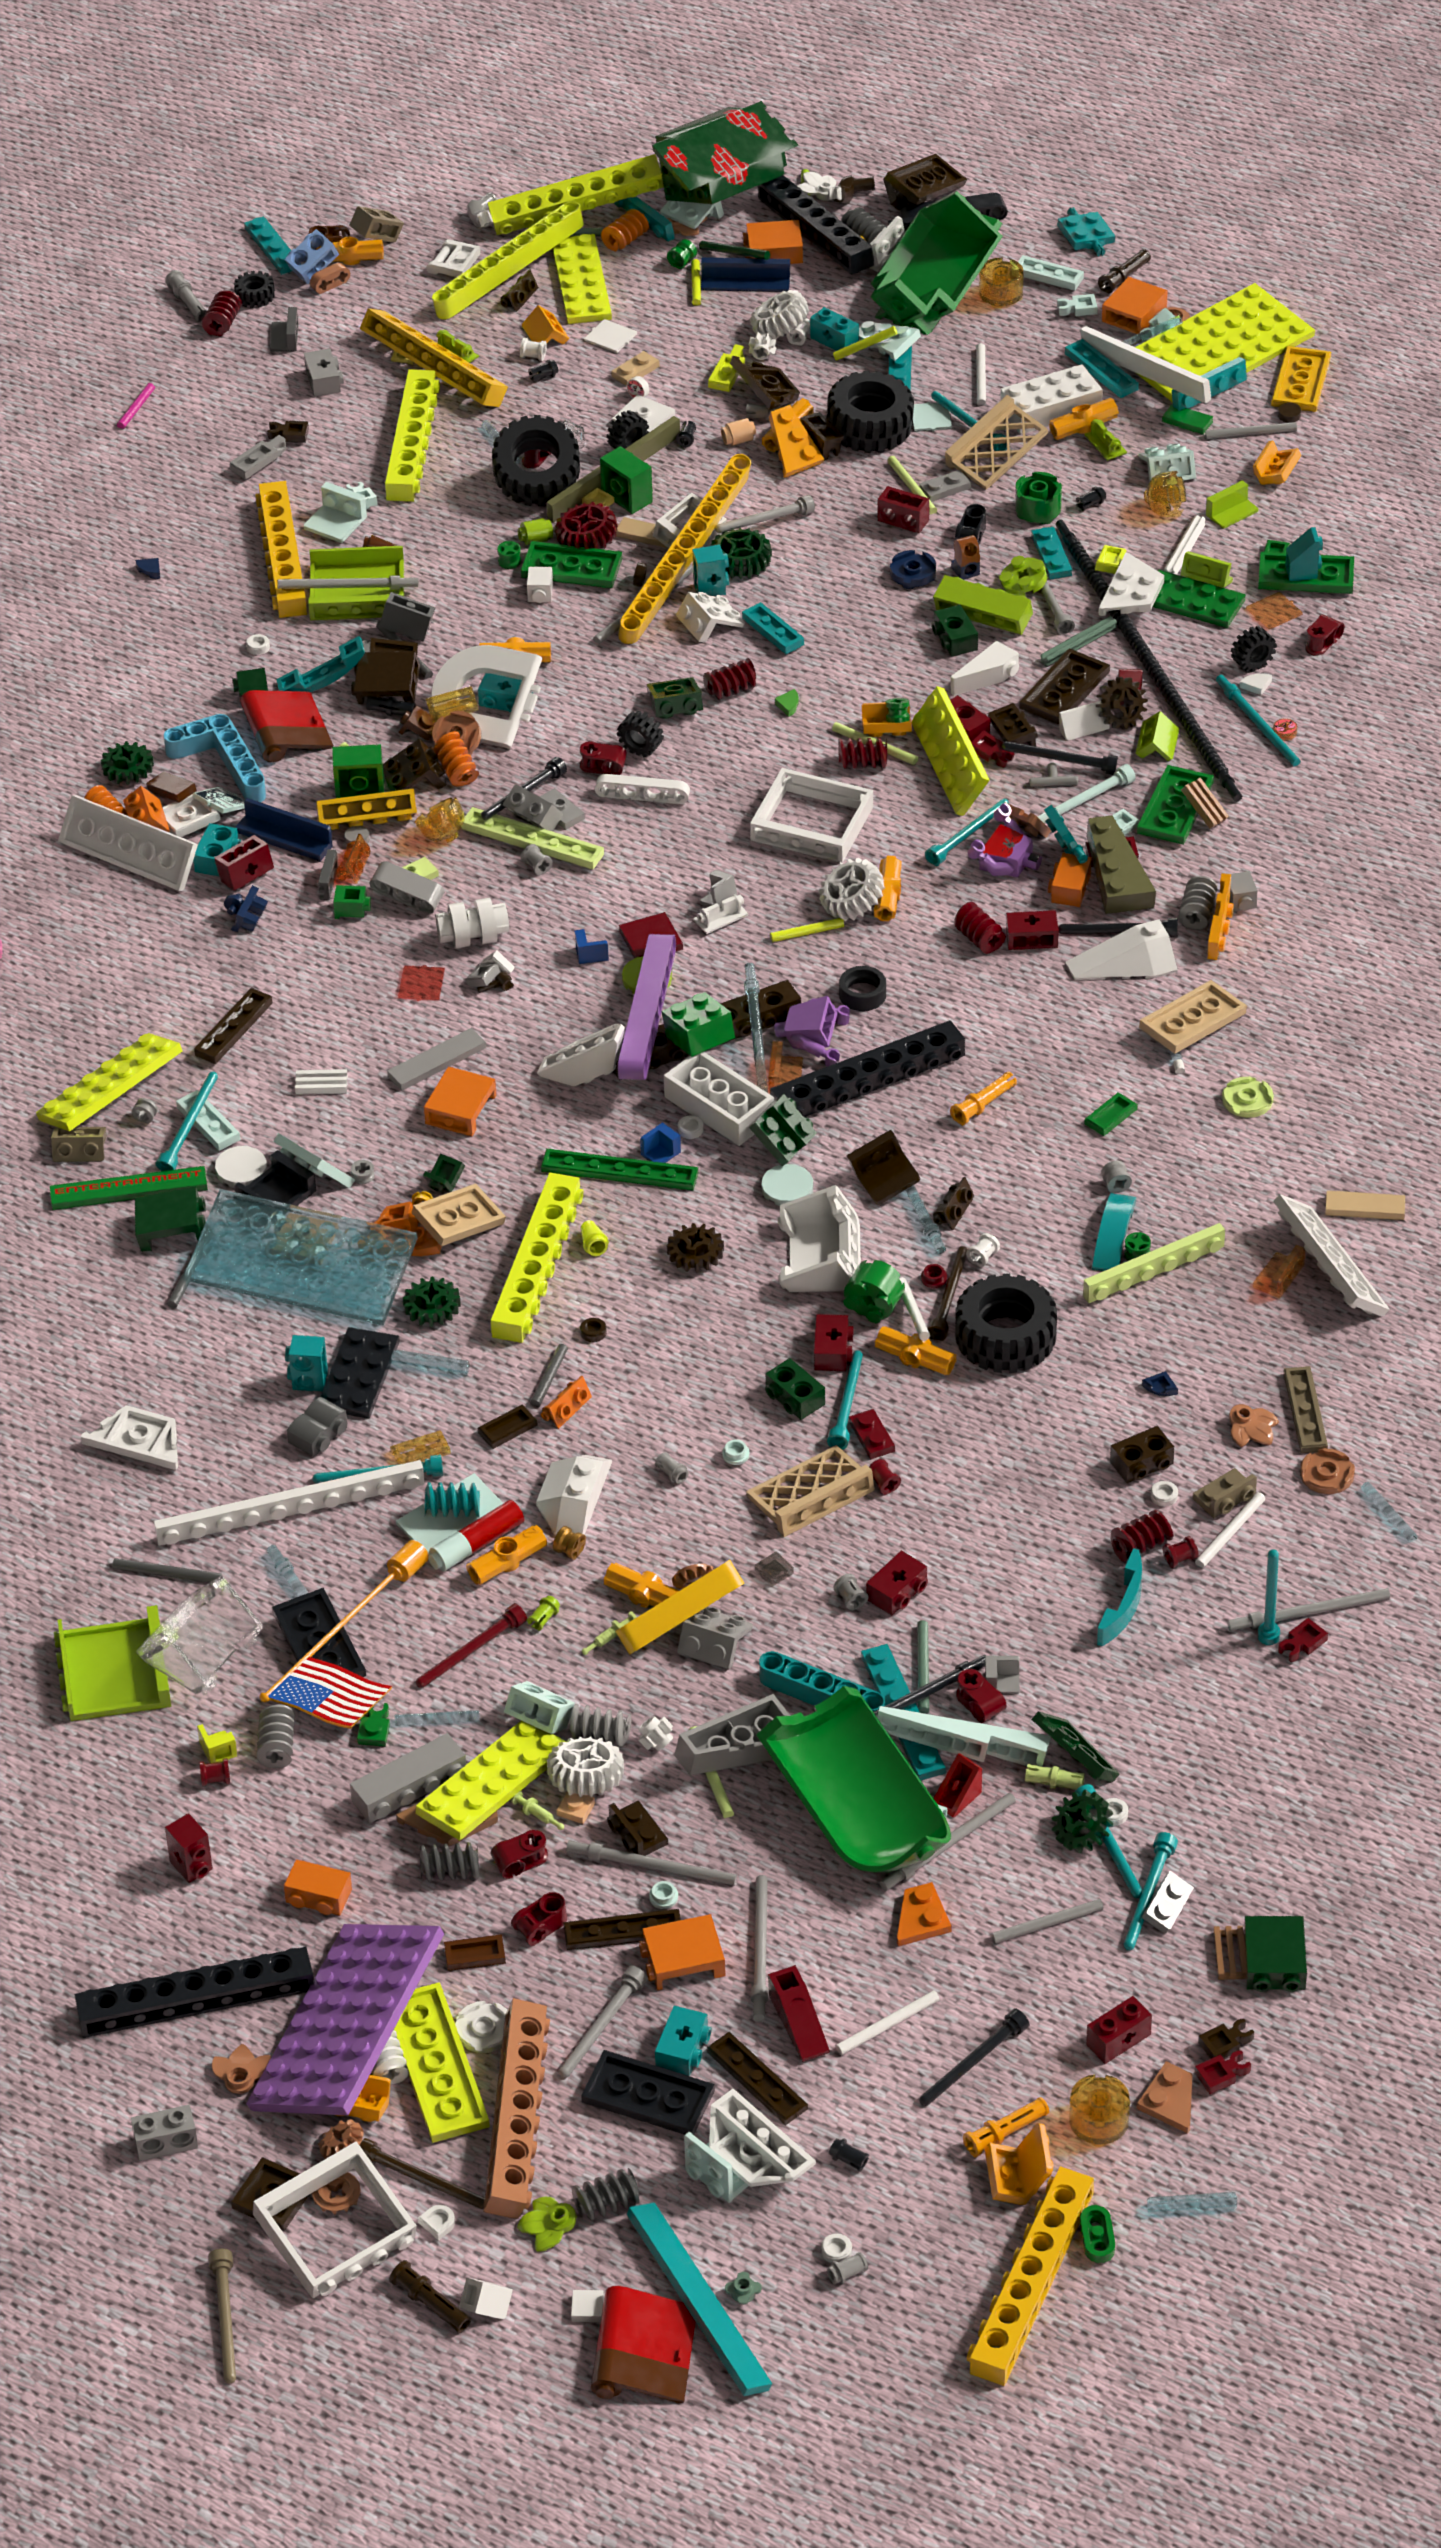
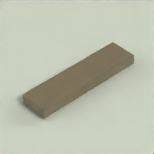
M1311 1367L1284 1368L1283 1375L1300 1453L1318 1452L1319 1449H1328Z

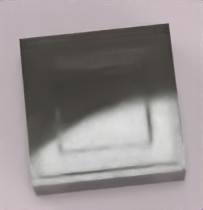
M774 1552L755 1564V1572L773 1587L794 1574V1567L779 1553Z

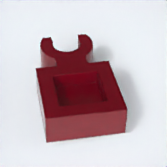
M984 730L971 742L977 756L987 762L994 759L999 767L1005 768L1008 762L1006 759L1012 761L1015 754L1013 752L1002 749L1003 742Z
M1307 1618L1288 1633V1639L1279 1643L1278 1653L1282 1654L1284 1651H1291L1289 1653V1662H1295L1299 1658L1301 1651L1309 1655L1328 1641V1632Z
M1239 2050L1233 2052L1230 2059L1226 2061L1219 2055L1196 2065L1195 2075L1207 2092L1213 2094L1235 2084L1236 2075L1245 2076L1249 2074L1251 2063L1250 2061L1245 2064L1237 2063L1243 2060V2052Z

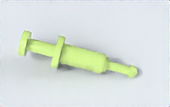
M630 1611L628 1618L622 1622L612 1621V1626L595 1637L594 1643L587 1648H583L582 1654L587 1655L596 1646L602 1647L617 1636L615 1631L637 1618L636 1615Z
M521 1791L510 1799L514 1805L517 1803L523 1806V1813L527 1816L532 1814L546 1824L552 1823L557 1829H564V1824L554 1820L553 1814L539 1806L537 1799L532 1797L526 1800L523 1798Z

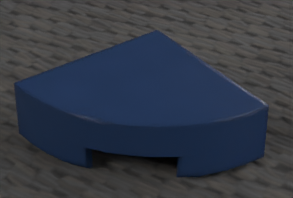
M159 558L135 560L139 573L142 572L149 575V578L160 579Z
M1166 1371L1142 1379V1386L1150 1393L1159 1396L1178 1394L1177 1386Z

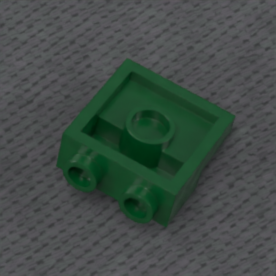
M694 677L646 684L647 693L652 703V710L656 717L666 719L673 717V714L680 713L693 715L697 711L703 710L702 692Z
M785 1094L770 1103L749 1126L750 1130L781 1166L787 1164L817 1134L813 1128L812 1121L803 1117L796 1109L795 1101L787 1098Z

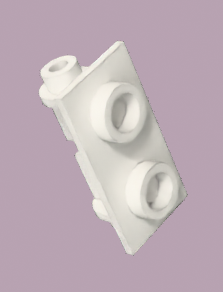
M734 894L721 901V908L716 903L705 909H700V913L697 914V917L693 918V921L708 934L748 916V913L741 906L744 904L743 897Z

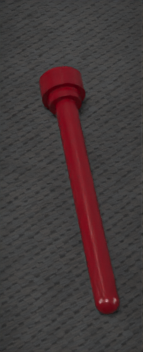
M513 1603L505 1609L502 1619L417 1678L416 1686L424 1688L507 1628L520 1627L527 1622V1615L517 1603Z

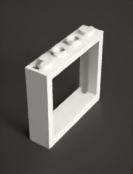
M782 768L750 823L751 841L843 863L873 809V790ZM786 791L857 808L842 838L770 821Z
M357 2142L352 2143L255 2200L253 2204L254 2217L312 2299L320 2294L322 2296L329 2295L336 2289L337 2284L345 2279L348 2281L354 2280L370 2264L374 2266L381 2264L387 2259L389 2253L397 2248L399 2250L406 2249L413 2243L416 2235L417 2225ZM355 2169L398 2230L315 2279L272 2216L350 2170Z

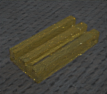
M472 686L425 698L432 723L437 722L442 716L444 718L447 715H451L450 712L453 711L470 713L479 710ZM468 695L470 696V697H468V698L460 699V700H457V701H456V700H453V699H457V698L464 697V696H468ZM448 701L446 704L433 707L435 704Z
M441 1430L390 1446V1452L394 1455V1459L398 1464L418 1460L425 1462V1459L430 1458L431 1455L441 1454V1456L451 1454L450 1447ZM438 1440L440 1441V1442H437V1443H434V1444L425 1446L426 1444H429V1443H432V1442H435V1441H438ZM415 1448V1450L400 1454L401 1452Z

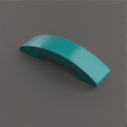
M358 636L340 645V655L302 675L298 669H295L276 679L279 691L313 692L337 681L346 675L365 654L361 637Z
M1114 1193L1109 1195L1100 1224L1092 1270L1106 1271L1120 1265L1123 1246L1137 1197Z
M1133 1548L1124 1569V1585L1128 1586L1118 1610L1106 1608L1098 1626L1097 1645L1104 1646L1116 1638L1129 1624L1137 1610L1142 1588V1560L1138 1549Z

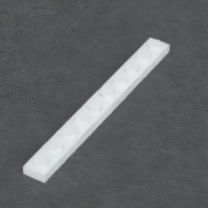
M421 1460L156 1520L154 1521L157 1543L158 1546L171 1545L186 1539L201 1538L217 1532H228L234 1528L254 1526L261 1522L280 1520L295 1514H307L313 1510L326 1507L333 1508L339 1504L352 1501L359 1502L365 1498L378 1495L385 1496L391 1492L404 1489H415L418 1486L425 1485Z

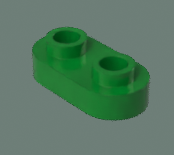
M1099 2205L1086 2207L1080 2216V2228L1085 2255L1089 2260L1096 2263L1108 2262L1115 2254V2237L1111 2215L1106 2208ZM1098 2222L1100 2225L1092 2226L1091 2223ZM1100 2247L1103 2248L1104 2251H1097L1095 2249Z

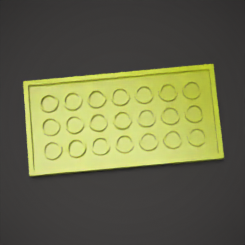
M1253 283L1135 348L1199 376L1241 357L1246 361V373L1284 353L1287 346L1295 347L1314 337L1315 329L1256 283ZM1136 373L1173 403L1172 388Z

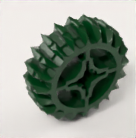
M741 527L738 530L731 529L729 532L724 531L721 535H716L715 539L711 541L710 546L720 545L723 554L727 553L729 567L725 568V571L730 575L731 579L735 576H739L740 579L743 576H747L750 579L752 574L759 576L760 571L765 572L766 567L770 566L772 557L771 544L769 539H766L765 534H759L758 530L751 531L750 527L746 530L741 529Z

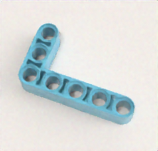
M213 715L170 728L164 732L165 753L169 758L179 759L215 748L245 800L246 798L258 802L265 800L264 776L227 715Z

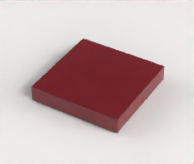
M666 912L619 925V932L634 959L644 956L649 934L675 935L676 952L683 950V942Z

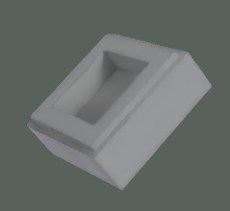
M497 964L479 965L466 978V982L470 987L487 986L500 973V969Z

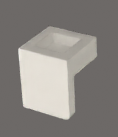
M467 2277L459 2308L481 2315L505 2319L513 2289Z

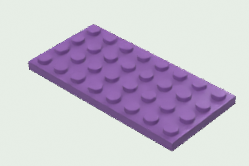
M344 1924L314 1978V1985L309 1987L246 2104L250 2110L257 2112L349 2115L444 1936L441 1927Z

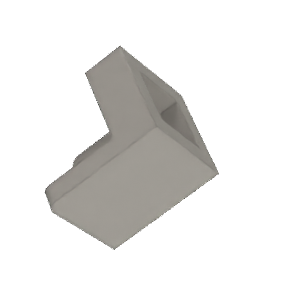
M714 870L709 874L711 892L700 899L701 905L706 907L717 903L721 908V901L734 894L737 895L734 875Z
M986 1656L985 1679L1002 1694L1020 1693L1019 1656Z

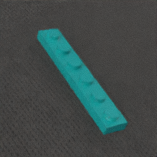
M888 1644L861 1651V1658L877 1692L883 1695L885 1706L910 1693ZM916 1703L903 1709L920 1713ZM898 1737L914 1772L921 1781L946 1774V1767L937 1748Z

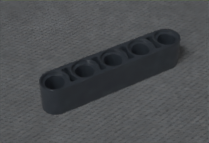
M999 193L965 197L983 215L1003 220L1008 214L1003 197ZM936 201L923 202L918 205H905L899 210L898 215L901 218L916 216L920 209Z

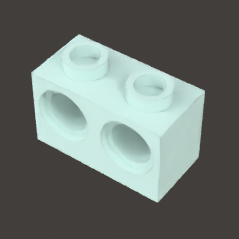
M525 1681L511 1686L504 1713L550 1734H554L568 1727L575 1703Z

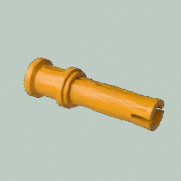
M1007 1071L977 1094H968L962 1103L951 1106V1117L960 1125H966L969 1122V1118L975 1114L980 1115L983 1113L987 1104L1016 1086V1077L1007 1082L1013 1076L1011 1072Z
M1039 2097L997 2121L988 2120L984 2122L983 2127L964 2133V2145L970 2154L977 2158L981 2156L982 2151L989 2143L1001 2145L1004 2137L1048 2115L1049 2107L1046 2101Z

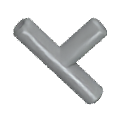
M1055 763L1047 765L1048 777L1029 779L1030 787L1078 785V776H1058Z

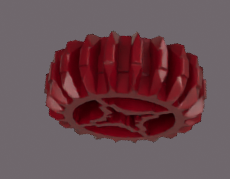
M594 501L590 504L584 502L583 505L578 506L575 504L574 508H567V512L560 513V518L556 519L557 523L555 525V533L559 544L575 546L577 549L580 547L585 549H605L606 544H611L612 539L616 538V532L618 531V524L613 511L609 509V506H603L602 503L596 505Z

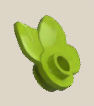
M544 2196L532 2201L534 2211H530L522 2216L517 2229L526 2234L536 2235L535 2250L542 2252L560 2243L563 2233H567L574 2228L577 2214L570 2204H559L554 2198Z

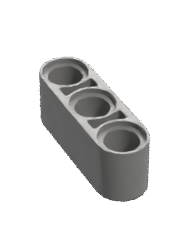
M387 861L380 863L369 882L370 887L375 892L429 914L434 913L445 893L440 884Z

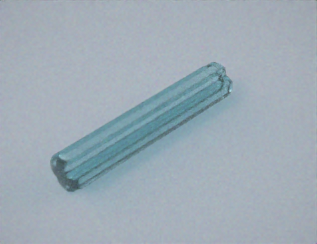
M394 1350L391 1357V1362L395 1366L467 1376L470 1369V1363L467 1360Z
M1235 2192L1160 2196L1147 2199L1149 2215L1237 2209V2196Z

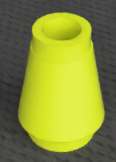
M588 1220L582 1223L581 1233L585 1252L592 1256L604 1254L609 1243L607 1236L599 1229L595 1222Z

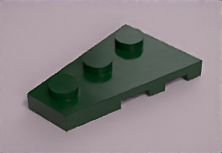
M1040 1711L1031 1719L1068 1751L1076 1761L1087 1768V1773L1095 1780L1113 1782L1120 1775L1068 1720Z

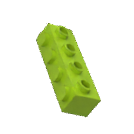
M944 575L933 596L936 610L961 604L970 620L1020 635L1023 634L1033 615L1031 599L1023 595L1007 593L1002 589L986 587L981 583L968 582L959 577Z

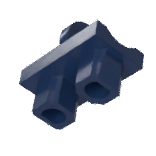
M252 885L245 900L242 899L241 894L228 895L225 898L224 906L227 909V913L229 915L237 914L231 928L232 931L238 932L240 927L252 932L254 931L260 917L250 913L249 910L262 916L268 903L267 900L257 896L259 888Z

